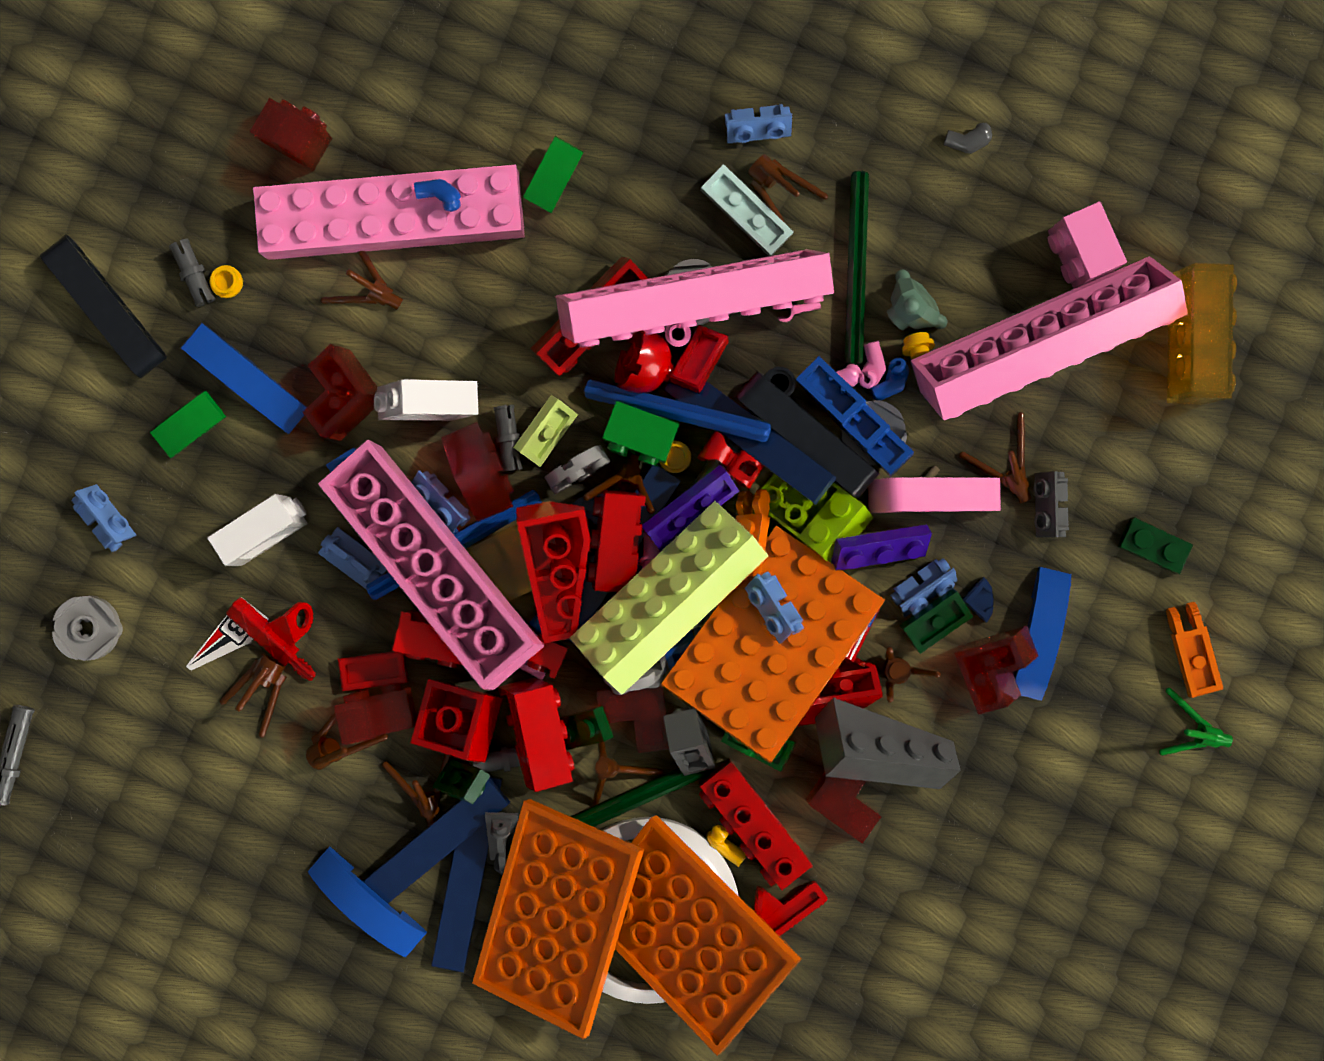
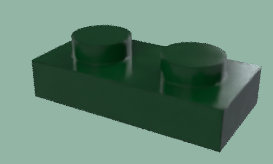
M1132 517L1117 547L1174 574H1180L1193 544Z
M952 588L903 622L900 627L915 650L921 654L970 620L973 615L959 593Z
M603 706L560 717V720L564 721L568 733V738L564 739L566 751L604 742L614 737Z
M450 758L433 787L444 794L474 804L476 799L484 792L490 775L480 768Z

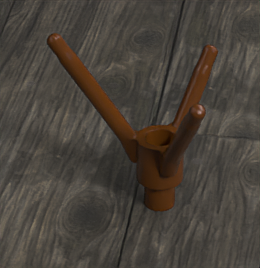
M366 251L357 252L373 277L374 284L350 269L346 271V274L369 289L368 295L321 298V303L323 304L379 303L382 306L387 304L398 310L403 301L401 297L392 293V288L386 286V282L377 272Z
M1019 412L1017 421V459L1014 451L1008 452L1011 470L1001 474L963 451L960 452L959 456L990 476L1000 478V482L1004 486H1008L1012 494H1016L1019 502L1024 503L1032 497L1028 490L1029 483L1026 478L1024 465V413Z
M630 455L627 464H624L622 469L614 476L584 495V499L588 501L617 483L620 487V492L633 491L637 488L639 494L646 496L645 506L650 514L655 512L644 487L642 476H640L641 469L639 466L641 461L638 460L639 456Z
M600 742L598 743L599 760L595 766L598 781L592 803L595 806L599 804L607 778H613L618 773L662 775L663 770L650 767L618 765L614 759L608 758L605 743Z
M444 755L439 775L452 757L451 755ZM387 761L383 762L382 766L419 808L421 817L426 819L427 826L429 827L439 819L438 813L440 808L438 803L441 799V792L436 788L434 791L424 792L417 780L412 781L413 790Z

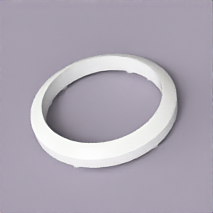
M651 817L623 820L602 829V831L624 841L631 840L638 835ZM660 818L738 895L731 869L724 857L709 845L706 837L682 823ZM608 972L602 992L633 1003L654 1004L665 1002L648 983L631 982Z

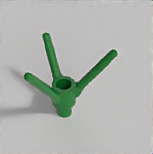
M1170 687L1166 688V693L1198 723V728L1196 730H1184L1186 736L1195 738L1194 741L1160 749L1159 754L1161 756L1206 746L1218 748L1219 746L1230 747L1232 745L1233 738L1231 735L1223 733L1219 728L1212 727L1210 723L1204 720Z

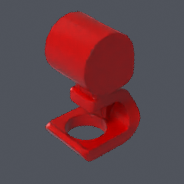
M716 431L698 456V459L702 462L705 460L719 461L720 465L726 467V471L731 479L747 489L751 488L764 468L758 460L747 452L740 450V452L734 453L727 446L723 435Z

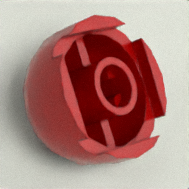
M644 330L632 332V337L626 340L632 343L627 353L622 350L618 358L614 381L618 383V388L631 393H650L659 388L663 381L668 382L670 379L669 376L674 369V364L671 363L670 347L665 339L656 333L645 334Z

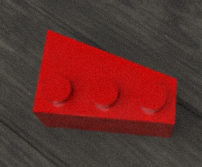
M604 490L600 493V497H594L592 516L598 517L597 530H591L590 549L595 550L594 563L589 562L587 569V582H592L594 591L619 592L636 576L639 557L637 553L638 539L642 532V524H640L641 506H645L646 496L633 492Z
M412 609L401 611L392 651L405 653L406 657L417 660H425V657L438 660L437 664L456 668L457 664L463 665L420 611Z
M535 677L499 686L500 697L506 695L509 702L511 715H507L506 719L509 726H514L517 740L515 750L526 787L534 792L573 782L571 771H574V761L571 753L567 752L564 739L568 738V733L564 721L559 718L557 707L561 706V700L558 690L553 688L552 684Z

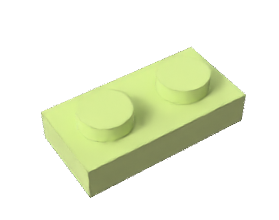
M551 395L513 448L541 467L578 414L558 398Z

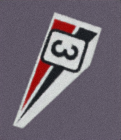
M253 607L258 613H260L264 618H266L267 621L269 620V618H267L259 610ZM226 615L186 667L189 670L196 669L249 644L253 638L249 637L241 627Z

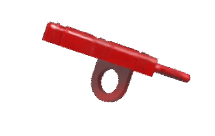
M241 597L232 603L226 612L230 620L232 619L249 637L253 638L259 646H262L284 667L289 663L301 678L308 681L313 680L316 673L311 668V665H308V662H304V659L296 656L300 649L295 646V643L309 631L313 622V610L308 603H296L285 614L271 622H268L266 618ZM303 609L305 621L301 627H298L297 615Z
M816 881L808 883L799 892L786 899L784 903L780 902L762 886H757L753 911L780 937L814 910L824 905L828 898Z

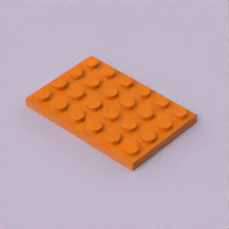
M775 526L767 537L765 552L768 554V557L763 561L761 575L769 571L772 576L775 575L777 577V580L787 594V597L780 600L779 603L781 606L790 601L793 603L804 620L802 622L804 629L795 635L791 633L779 644L775 636L768 631L765 620L757 607L753 606L748 598L745 587L751 580H743L719 603L661 683V686L690 707L695 708L697 712L770 764L885 602V599L841 569L835 570L834 564L825 561L812 549L778 526Z
M532 799L523 801L472 984L582 1039L588 1037L644 849Z
M655 815L648 820L631 842V844L644 849L615 950L718 1056L794 969L801 958L689 846Z

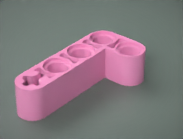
M1000 478L875 479L868 487V511L870 513L1001 511Z

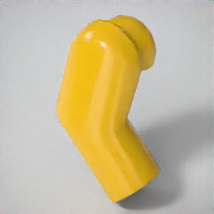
M713 826L712 830L707 833L709 845L716 849L724 858L739 867L747 856L741 848L727 839L729 833L723 826Z

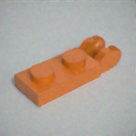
M765 489L756 490L753 499L750 491H742L738 494V500L736 501L735 507L738 515H736L735 520L751 533L765 550L770 517H768L769 503H771L769 492ZM763 562L744 580H752L757 574L761 575Z
M1193 601L1186 604V613L1192 629L1185 631L1177 609L1175 607L1166 609L1169 627L1173 632L1171 636L1188 697L1194 698L1223 690L1207 626L1203 625L1196 602Z

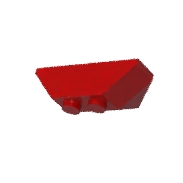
M857 657L851 665L843 661L797 726L815 724V717L832 698L863 709L882 698L883 693L876 665L869 662L865 663Z

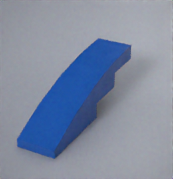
M202 322L182 345V350L287 434L294 429L308 412L309 408L286 391L279 383Z
M818 356L796 378L798 384L890 477L914 455V451L890 429V425L866 404V400L821 357Z

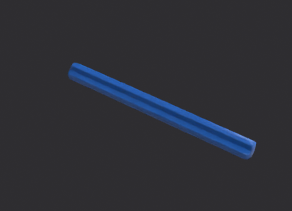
M592 379L588 380L584 388L585 397L588 399L612 405L619 401L656 416L760 442H766L771 432V425L767 422L649 393H631L618 388L616 385Z
M531 490L456 533L454 536L466 549L517 519V507L542 503L541 498L535 490ZM388 572L367 584L366 590L373 600H377L400 586Z

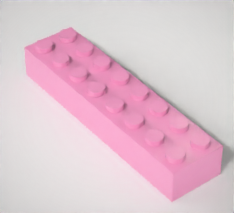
M516 165L253 187L258 252L267 260L525 238L520 175ZM436 179L447 181L460 192V208L449 212L444 210L443 202L436 197L417 199L414 182Z
M805 249L557 295L556 302L562 336L573 343H579V347H587L599 344V338L612 336V340H624L631 338L632 332L644 330L645 334H655L665 331L664 326L677 324V328H686L697 325V320L709 318L710 322L729 319V313L741 312L742 316L761 313L760 307L772 306L773 309L777 310L792 307V301L804 300V303L821 302L824 300L823 295L834 293L829 253Z
M1150 256L912 359L911 363L920 393L944 421L949 418H956L974 407L988 404L997 397L1009 392L1018 391L1029 383L1041 378H1048L1059 370L1071 365L1080 364L1091 356L1110 351L1123 342L1142 337L1146 332L1160 326L1172 324L1176 319L1188 315L1182 280Z
M367 440L318 483L482 689L494 690L544 647L543 643L382 446Z

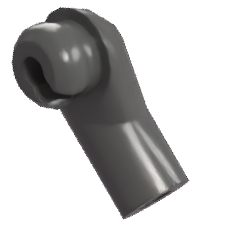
M979 123L975 129L965 135L948 130L943 145L968 154L974 153L988 145L991 141V126L987 123Z

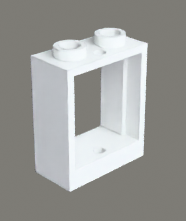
M395 381L377 387V392L374 396V408L378 412V420L453 421L478 415L477 381Z
M274 494L209 536L208 540L225 566H243L307 525L308 523L303 517L307 513L297 498L292 500L290 496Z

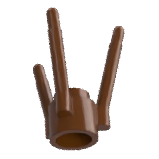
M766 154L758 158L748 171V174L754 179L750 185L759 193L766 206L784 223L785 221L764 189V186L770 189L778 183L794 197H798L800 195L799 191L781 177L782 175L824 200L828 198L825 192L782 166L776 159L771 160Z
M888 647L886 650V662L882 670L883 675L887 679L885 687L889 703L894 700V685L906 682L910 675L935 678L941 675L939 671L910 666L906 660L894 657L893 648Z
M262 654L260 659H255L250 669L220 700V704L225 705L251 678L253 682L235 707V710L239 712L259 685L269 688L271 683L274 684L259 732V737L261 738L265 737L280 688L287 678L282 674L285 667L275 659Z
M337 709L322 729L312 736L313 745L306 750V759L314 769L321 770L348 755L387 740L388 735L382 734L349 748L343 747L340 749L336 740L325 737L342 714V710Z

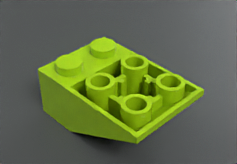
M775 474L761 488L767 490L771 498L769 517L795 539L816 552L825 561L831 562L836 539L860 535L874 518L863 503L834 482L816 505Z

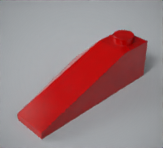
M547 501L517 507V526L543 643L569 639L578 630L583 583L591 541L584 506Z

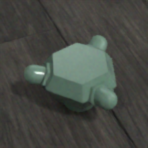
M899 270L895 275L896 284L890 299L892 307L887 310V314L892 322L903 331L908 326L914 329L927 327L944 329L948 321L945 316L940 314L936 301L922 284L910 278L907 270Z

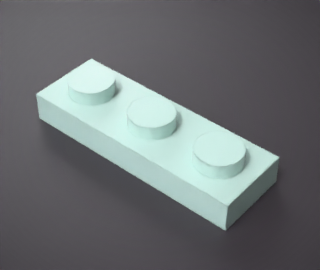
M724 164L701 187V191L768 256H772L793 235L794 232Z

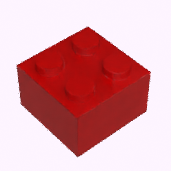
M428 679L410 743L464 760L486 762L503 698L451 683Z

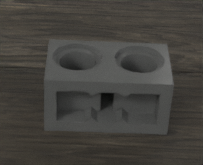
M679 708L673 711L672 714L663 716L670 753L684 776L716 768L709 732L695 708Z

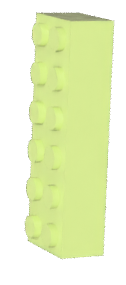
M714 501L581 626L570 639L597 671L620 694H623L768 557V554L751 533Z

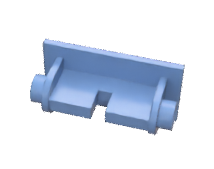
M783 104L760 107V117H754L753 108L732 109L731 113L725 114L727 143H746L754 140L779 139L791 136L792 113H790L789 106L783 107Z
M418 471L411 483L449 530L454 533L458 525L464 526L471 519L468 515L469 510L454 496L449 499L444 497L448 494L449 490L436 478L437 476L434 473L430 474L428 471L424 473Z
M97 484L74 492L76 496L71 500L74 503L73 509L80 515L87 526L97 521L98 525L92 532L105 549L109 548L111 552H114L122 546V541L136 536L128 521L121 516L110 502L107 494Z
M338 527L331 536L327 535L321 543L322 548L318 554L365 589L367 584L383 576L387 570L372 552Z
M944 558L939 561L935 559L917 572L923 580L922 584L919 585L911 576L893 589L894 593L890 597L897 606L901 604L900 608L904 618L911 613L915 615L928 605V601L936 595L942 596L954 588L955 582L958 581L954 568H950Z
M769 571L762 575L757 574L745 587L750 602L753 606L757 607L765 620L768 631L775 636L779 644L791 633L795 635L804 629L802 625L804 620L793 603L790 601L782 606L779 603L780 600L787 597V594L775 575L772 576Z

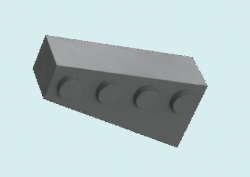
M832 698L815 717L825 775L828 777L941 789L961 771L954 741L836 698Z

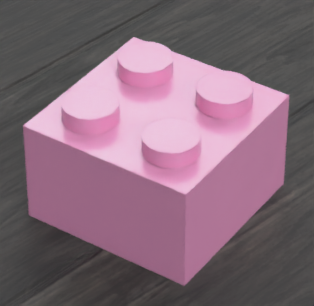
M1101 202L1063 217L1048 230L1050 235L1048 236L1049 246L1054 254L1058 253L1063 264L1061 266L1062 275L1068 284H1072L1073 289L1110 274L1127 263Z

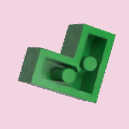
M616 401L602 439L605 444H608V451L626 457L628 452L632 454L638 453L640 454L639 461L657 467L658 462L666 463L679 424Z

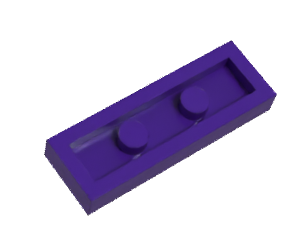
M719 465L645 522L642 528L657 548L662 551L714 501L721 506L737 494L739 489L727 471Z
M926 524L838 538L835 542L831 563L834 564L835 570H846L925 557L932 532Z

